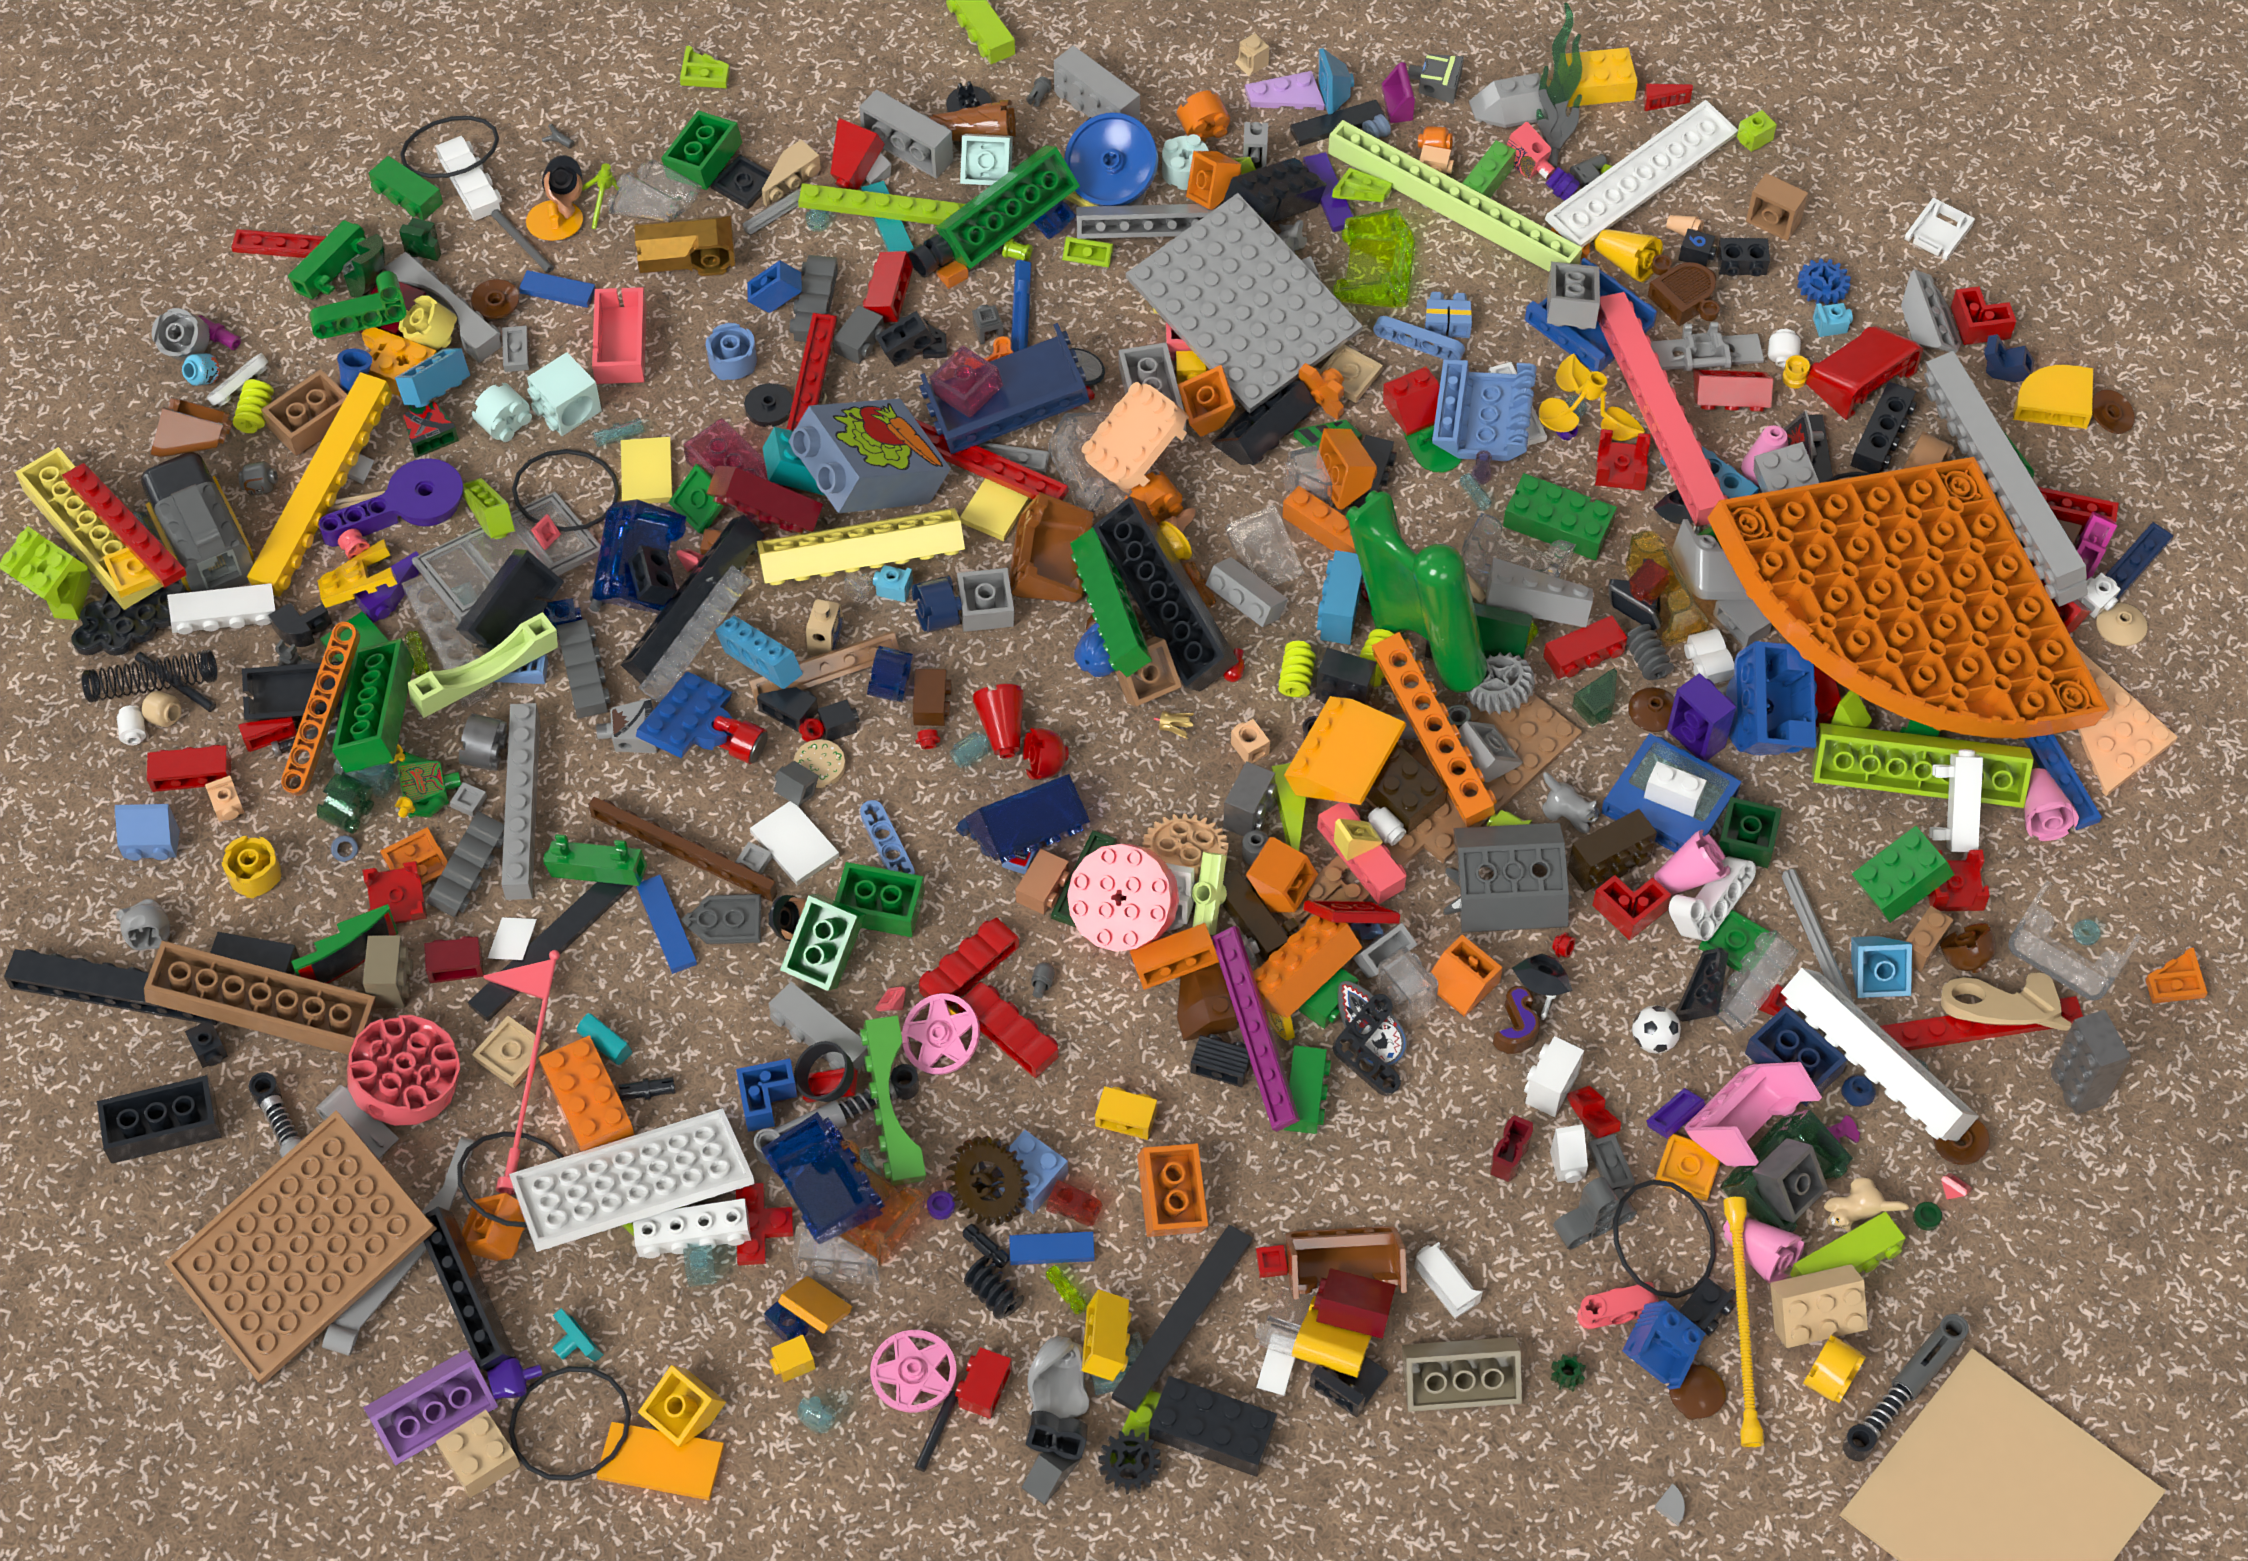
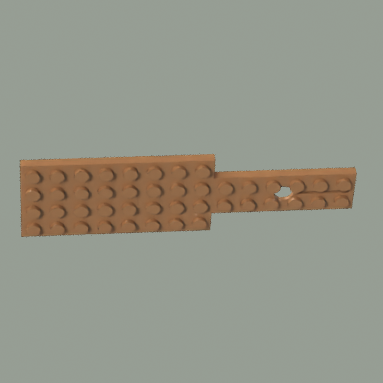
M1534 693L1533 696L1528 697V703L1520 704V709L1514 707L1511 708L1510 713L1505 710L1500 715L1497 711L1490 715L1486 710L1480 712L1479 708L1474 707L1471 701L1466 705L1470 709L1472 722L1494 724L1523 762L1519 767L1490 782H1482L1486 791L1491 789L1497 803L1494 804L1495 814L1499 813L1582 734L1580 729ZM1423 746L1419 747L1411 756L1442 783ZM1445 746L1440 751L1443 753H1450L1451 748L1449 746ZM1456 768L1452 773L1461 775L1465 772V769ZM1471 789L1467 790L1464 795L1473 797L1478 792ZM1447 792L1445 804L1409 834L1406 833L1397 844L1393 846L1384 842L1382 844L1388 848L1394 862L1402 867L1423 848L1444 864L1455 854L1453 829L1467 827ZM1366 797V801H1367L1368 803H1370L1374 808H1377V806L1374 805V804ZM1490 817L1469 827H1484ZM1338 855L1318 873L1319 875L1296 912H1278V915L1285 921L1294 918L1299 924L1297 928L1299 931L1306 925L1309 918L1315 916L1303 910L1305 901H1367L1371 895L1361 882L1359 884L1351 883L1346 885L1342 881V874L1350 870V868Z

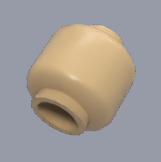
M154 691L144 699L142 715L149 723L161 727H169L180 718L181 705L174 695L162 691Z

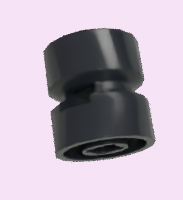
M934 234L925 240L923 245L919 244L910 250L908 256L914 270L926 278L935 272L938 266L942 267L953 259V252L941 235Z

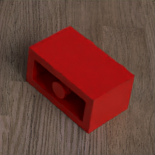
M979 1347L976 1356L971 1355L968 1361L966 1371L969 1373L965 1381L961 1380L959 1382L955 1396L958 1397L959 1408L991 1419L1012 1371V1358Z

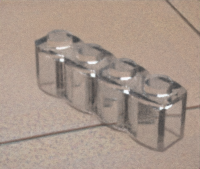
M1776 930L1769 933L1763 932L1757 937L1754 942L1756 947L1753 952L1750 951L1743 957L1740 962L1742 964L1740 971H1735L1727 980L1729 986L1726 991H1722L1719 1015L1717 1017L1735 1033L1744 1030L1749 1025L1758 1009L1770 995L1771 990L1779 982L1785 970L1798 954L1799 950Z

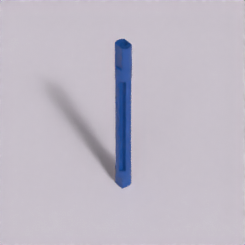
M1017 260L1015 262L1011 350L1013 352L1028 347L1032 264L1024 260Z

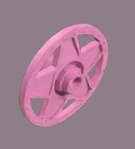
M935 994L921 1000L909 1012L902 1030V1044L910 1062L918 1069L934 1075L948 1074L964 1066L973 1056L980 1037V1025L973 1008L963 999L951 994ZM946 1000L958 1003L967 1012L951 1015ZM930 1004L928 1019L913 1022L917 1014ZM973 1027L972 1040L968 1050H966L960 1037ZM909 1037L922 1043L918 1060L911 1050ZM943 1054L956 1062L943 1068H931Z
M923 1330L902 1331L886 1339L876 1350L870 1367L871 1382L879 1398L893 1409L909 1413L922 1412L937 1406L949 1395L956 1380V1361L950 1347L938 1336ZM910 1338H924L935 1344L918 1350ZM894 1344L895 1360L878 1365L882 1354ZM946 1356L950 1365L948 1382L936 1371ZM878 1382L896 1385V1401L884 1393ZM920 1391L937 1395V1397L926 1403L912 1405Z

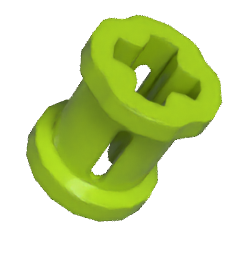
M1011 238L1004 244L1002 256L1028 262L1032 255L1033 246L1030 244L1023 245L1015 242L1014 238Z

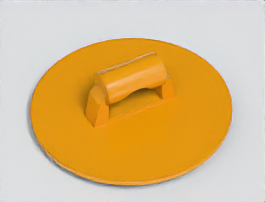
M549 200L536 205L529 211L526 217V226L529 232L539 239L548 241L562 240L572 236L580 229L583 223V215L581 210L573 204L575 211L566 219L559 212L558 205Z

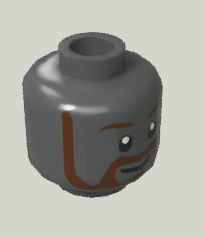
M265 461L244 465L238 476L241 489L243 491L246 490L251 496L270 493L273 491L275 483H278L276 469H272L270 464Z

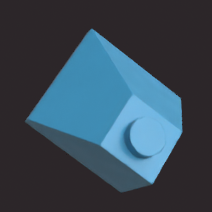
M1324 48L1319 49V90L1327 113L1333 114L1350 98L1351 87H1354V77L1352 73L1348 72L1345 63Z
M1880 936L1851 937V964L1857 998L1911 996L1912 943Z

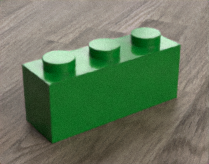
M390 156L384 158L368 172L371 188L380 195L382 193L388 197L394 205H400L405 208L412 217L417 216L421 220H425L443 204L439 188Z
M1294 1045L1289 1087L1300 1121L1284 1128L1285 1131L1317 1134L1318 1125H1323L1325 1109L1320 1108L1321 1100L1326 1101L1328 1084H1323L1324 1076H1329L1331 1060H1326L1327 1049Z

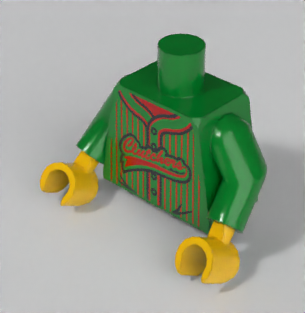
M397 744L395 759L389 763H395L397 760L400 763L397 766L403 797H400L395 804L396 808H400L398 815L401 818L407 816L409 818L415 816L431 818L443 806L449 804L447 790L461 786L459 772L444 775L439 761L403 752L402 747Z

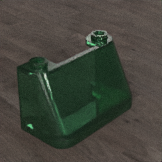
M1810 1109L1788 1114L1778 1120L1752 1149L1759 1163L1756 1166H1737L1720 1185V1189L1728 1198H1745L1747 1212L1758 1221L1790 1233L1798 1227L1796 1223L1798 1219L1793 1223L1777 1217L1762 1200L1757 1186L1758 1182L1755 1180L1752 1171L1787 1138L1813 1146L1824 1179L1840 1178L1848 1170L1847 1165L1853 1159Z

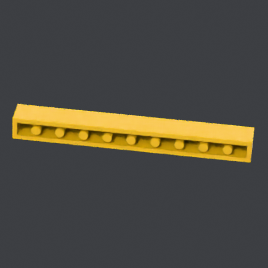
M361 372L359 373L247 575L252 586L272 583L273 595L280 597L283 591L287 590L290 586L294 571L301 566L305 551L313 544L314 535L318 528H320V519L335 504L339 489L346 484L350 469L356 465L359 453L363 446L367 445L373 427L378 425L384 407L388 406L391 401L392 393L387 381Z

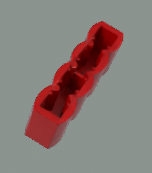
M997 917L991 921H985L979 927L977 934L971 938L966 937L960 943L957 951L952 954H946L940 960L939 967L932 971L928 970L921 976L919 980V993L925 998L935 994H951L960 998L1018 949L1019 937ZM946 1000L947 1005L950 1007L955 1003Z
M980 982L962 999L975 1011L981 1033L998 1045L1003 1052L1016 1061L1031 1076L1037 1078L1059 1057L1057 1041L1052 1036H1045L1039 1032L1037 1024L1032 1019H1025L1019 1015L1018 1008L1012 1002H1005L1000 999L999 992L992 985L987 986ZM958 1004L959 1013L967 1012Z

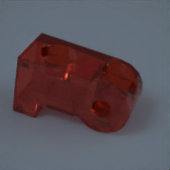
M1057 1180L1047 1201L1046 1211L1053 1214H1061L1087 1226H1093L1103 1204L1096 1197Z

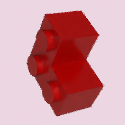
M1980 286L1956 289L1950 308L1964 345L1988 342V336L1998 334L2001 340L2011 339L2016 318L2010 302L1986 305Z
M1614 875L1596 889L1592 906L1630 941L1668 910L1671 894L1653 877L1633 892Z

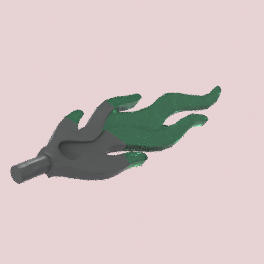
M1567 2L1564 3L1565 23L1552 44L1553 79L1548 88L1546 82L1549 69L1548 66H1545L1539 83V98L1547 119L1542 114L1541 109L1536 111L1538 129L1552 150L1548 162L1555 169L1558 165V155L1561 148L1572 136L1578 125L1579 107L1582 100V95L1579 94L1573 102L1571 114L1567 117L1566 108L1568 102L1576 91L1582 75V62L1579 53L1581 34H1577L1572 42V63L1569 67L1566 61V43L1574 24L1573 13Z

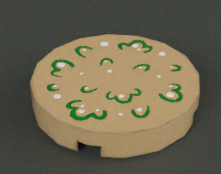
M818 739L809 741L798 749L794 757V761L819 775L816 788H824L826 785L831 783L833 785L838 782L843 776L846 767L843 751L838 745L828 740Z

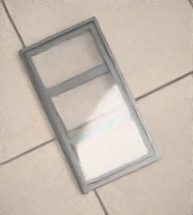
M556 492L523 506L530 516L541 520L548 514L556 526L570 527L583 525ZM519 509L510 512L515 531L508 533V536L501 539L490 538L480 526L412 558V562L461 622L514 549L528 550L559 576L603 554V547L587 529L568 532L559 531L561 535L544 550L531 531L536 523L528 520Z

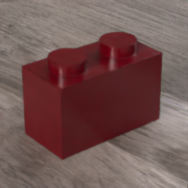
M463 936L454 940L438 939L430 943H424L426 974L430 983L484 976L482 947L479 937Z

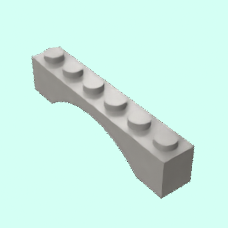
M405 252L384 267V271L395 273L399 282L426 292V296H430L457 316L456 322L460 327L463 349L478 363L502 347L499 330L494 325H489L478 311L474 312L462 297L458 298L449 285H443L434 272H428L418 258H412Z

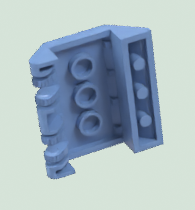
M1444 359L1432 439L1433 444L1459 459L1509 461L1525 453L1529 436L1528 431L1525 429L1530 426L1534 396L1531 387L1535 386L1537 367L1530 363H1517V374L1469 372L1468 361Z

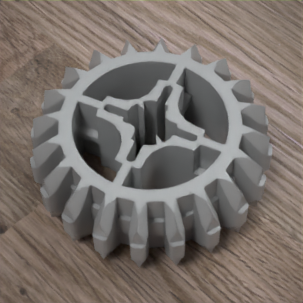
M1501 652L1495 657L1489 655V659H1486L1488 668L1485 679L1472 691L1466 692L1473 706L1479 708L1480 712L1486 710L1490 715L1497 711L1500 715L1502 711L1507 710L1510 713L1511 708L1520 709V704L1528 703V697L1533 696V689L1535 688L1534 673L1527 661L1522 660L1519 655L1513 657L1511 653H1508L1506 656H1503Z

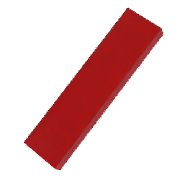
M236 229L231 249L232 252L306 258L327 236Z

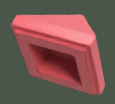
M548 514L531 529L544 550L561 535Z
M691 549L677 550L676 553L687 572L693 570L704 556Z
M903 986L888 988L875 1009L877 1011L903 1010L905 988Z
M1952 1173L1943 1176L1941 1180L1946 1199L1966 1196L1972 1190L1971 1186Z

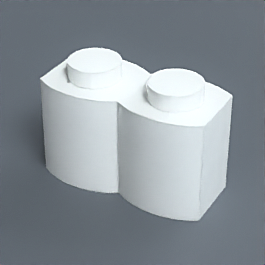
M1713 629L1688 635L1684 650L1686 657L1692 659L1694 663L1695 676L1700 673L1714 684L1731 680L1734 676V661L1730 652L1726 649L1720 631Z

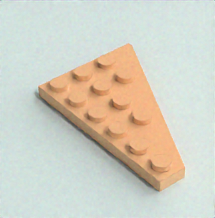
M2077 648L2109 707L2108 712L2095 726L2078 729L2084 750L2093 765L2094 774L2097 775L2101 784L2102 793L2107 796L2174 744L2178 737Z

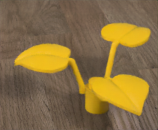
M1575 354L1570 355L1560 364L1555 375L1558 386L1566 392L1575 391L1577 394L1581 393V395L1570 408L1565 401L1558 398H1548L1543 401L1539 408V420L1543 425L1556 432H1569L1575 429L1579 423V417L1572 411L1577 408L1584 397L1588 400H1595L1600 397V414L1604 417L1601 421V428L1613 430L1612 439L1626 441L1638 437L1639 433L1645 432L1640 423L1625 410L1611 406L1605 411V396L1607 392L1603 390L1607 384V378L1603 373L1598 371L1590 372L1577 359Z

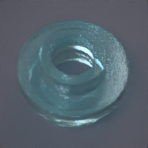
M2089 919L2077 922L2072 931L2074 939L2082 945H2093L2100 937L2098 925ZM2082 931H2087L2090 936L2083 934Z

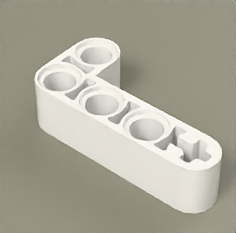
M1726 857L1722 863L1724 868L1729 865V875L1705 884L1696 898L1675 895L1671 899L1669 913L1681 936L1702 941H1708L1753 881L1756 867L1752 861Z

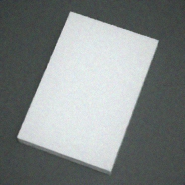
M791 801L750 828V833L764 849L772 852V858L797 886L840 857L835 847L803 811Z

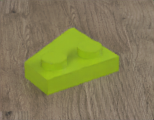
M686 46L680 84L681 86L727 88L730 72L729 65L720 60H715L712 56L705 53L702 56L694 52L693 47Z

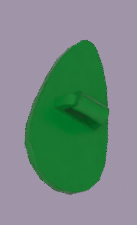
M1434 425L1408 436L1404 433L1413 456L1424 469L1444 473L1453 470L1462 461V459L1433 444Z

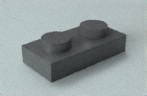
M1615 1134L1589 1141L1588 1148L1601 1177H1605L1613 1190L1619 1188L1624 1190L1633 1187L1635 1180Z

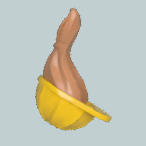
M1187 508L1180 513L1179 517L1172 516L1159 524L1164 536L1180 560H1188L1192 556L1191 546L1183 531L1195 517L1196 511L1194 508Z

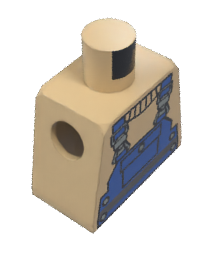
M819 599L814 601L806 627L807 655L818 656L835 650L844 623V616L839 603ZM819 634L823 635L825 640L820 641Z

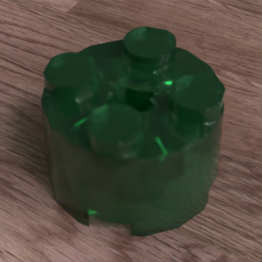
M344 772L341 775L336 773L323 790L327 796L323 805L318 804L317 817L337 828L354 834L359 828L361 816L363 814L369 815L374 806V801L370 800L374 788Z

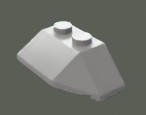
M1539 73L1493 81L1469 100V105L1476 121H1484L1490 125L1507 128L1523 125L1525 122L1534 123L1538 120L1547 119L1540 102L1539 90H1547L1548 97L1553 106L1565 101L1558 84Z
M1914 269L1910 274L1901 304L1904 319L1911 332V339L1919 345L1945 352L1954 351L1956 353L1961 346V340L1948 304L1940 290L1933 284L1934 279L1932 276Z

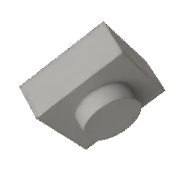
M463 782L450 801L451 808L474 817L486 800L487 794L485 791Z
M748 842L735 863H743L752 871L762 874L772 859V852Z

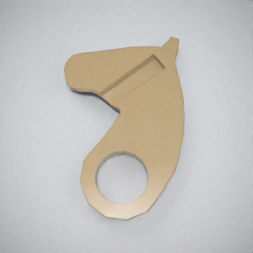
M2045 973L2028 974L2024 990L2021 993L2016 992L2015 994L2004 992L1979 979L1966 977L1950 980L1942 988L1941 1007L1954 1018L1992 1025H2028L2036 1023L2068 1031L2072 1023L2061 1016V1004L2051 976ZM1961 994H1970L1981 998L1983 1001L1975 1004H1966L1956 1000L1954 997Z

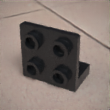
M1366 1356L1364 1357L1358 1378L1317 1365L1311 1373L1310 1387L1357 1418L1387 1378L1388 1371Z

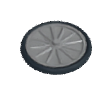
M1074 348L1079 361L1075 364L1077 367L1082 366L1086 376V380L1083 381L1085 386L1101 382L1105 376V367L1102 361L1087 350Z

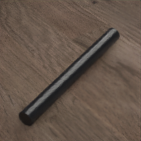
M138 652L135 660L139 663L144 661L148 669V661L151 658L142 652ZM150 662V669H151V672H153V667H152V664H151V662ZM158 664L160 676L162 679L161 665ZM165 673V681L169 683ZM173 674L172 683L174 686H177L178 681L175 675ZM188 684L186 687L179 685L176 688L208 712H212L216 708L214 702Z

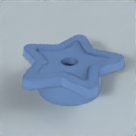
M1352 923L1350 925L1351 929L1358 931L1362 940L1373 939L1379 934L1384 933L1380 926L1381 923Z

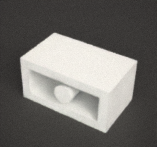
M1657 761L1647 782L1644 798L1693 817L1703 796L1707 780Z

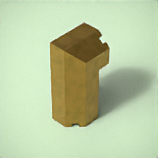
M731 216L634 225L639 273L683 269L693 272L694 268L698 270V275L712 276L723 275L727 272L726 268L731 265V268L735 266Z

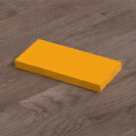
M611 1422L601 1461L612 1453L623 1435L624 1424ZM630 1425L628 1437L613 1460L597 1471L596 1476L599 1480L710 1501L724 1450V1443L694 1437L682 1447H678L661 1431Z

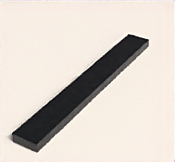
M596 882L527 946L523 960H512L501 971L551 960L549 953L552 950H557L561 954L629 891L633 885ZM490 981L468 1001V1005L488 1022L520 991Z
M1231 1225L1227 1226L1112 1393L1111 1399L1135 1413L1138 1411L1251 1245L1253 1237Z

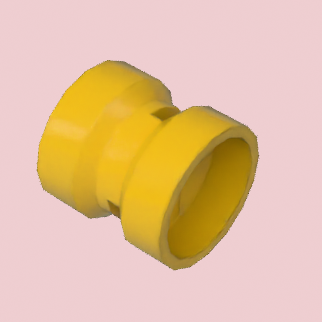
M1799 355L1789 357L1786 360L1782 376L1783 383L1793 389L1803 387L1810 368L1809 361Z

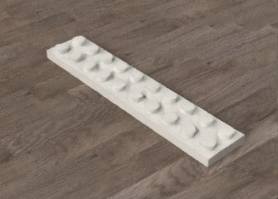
M1705 100L1547 213L1545 220L1563 238L1583 248L1594 240L1602 230L1612 227L1734 138L1738 133V129Z

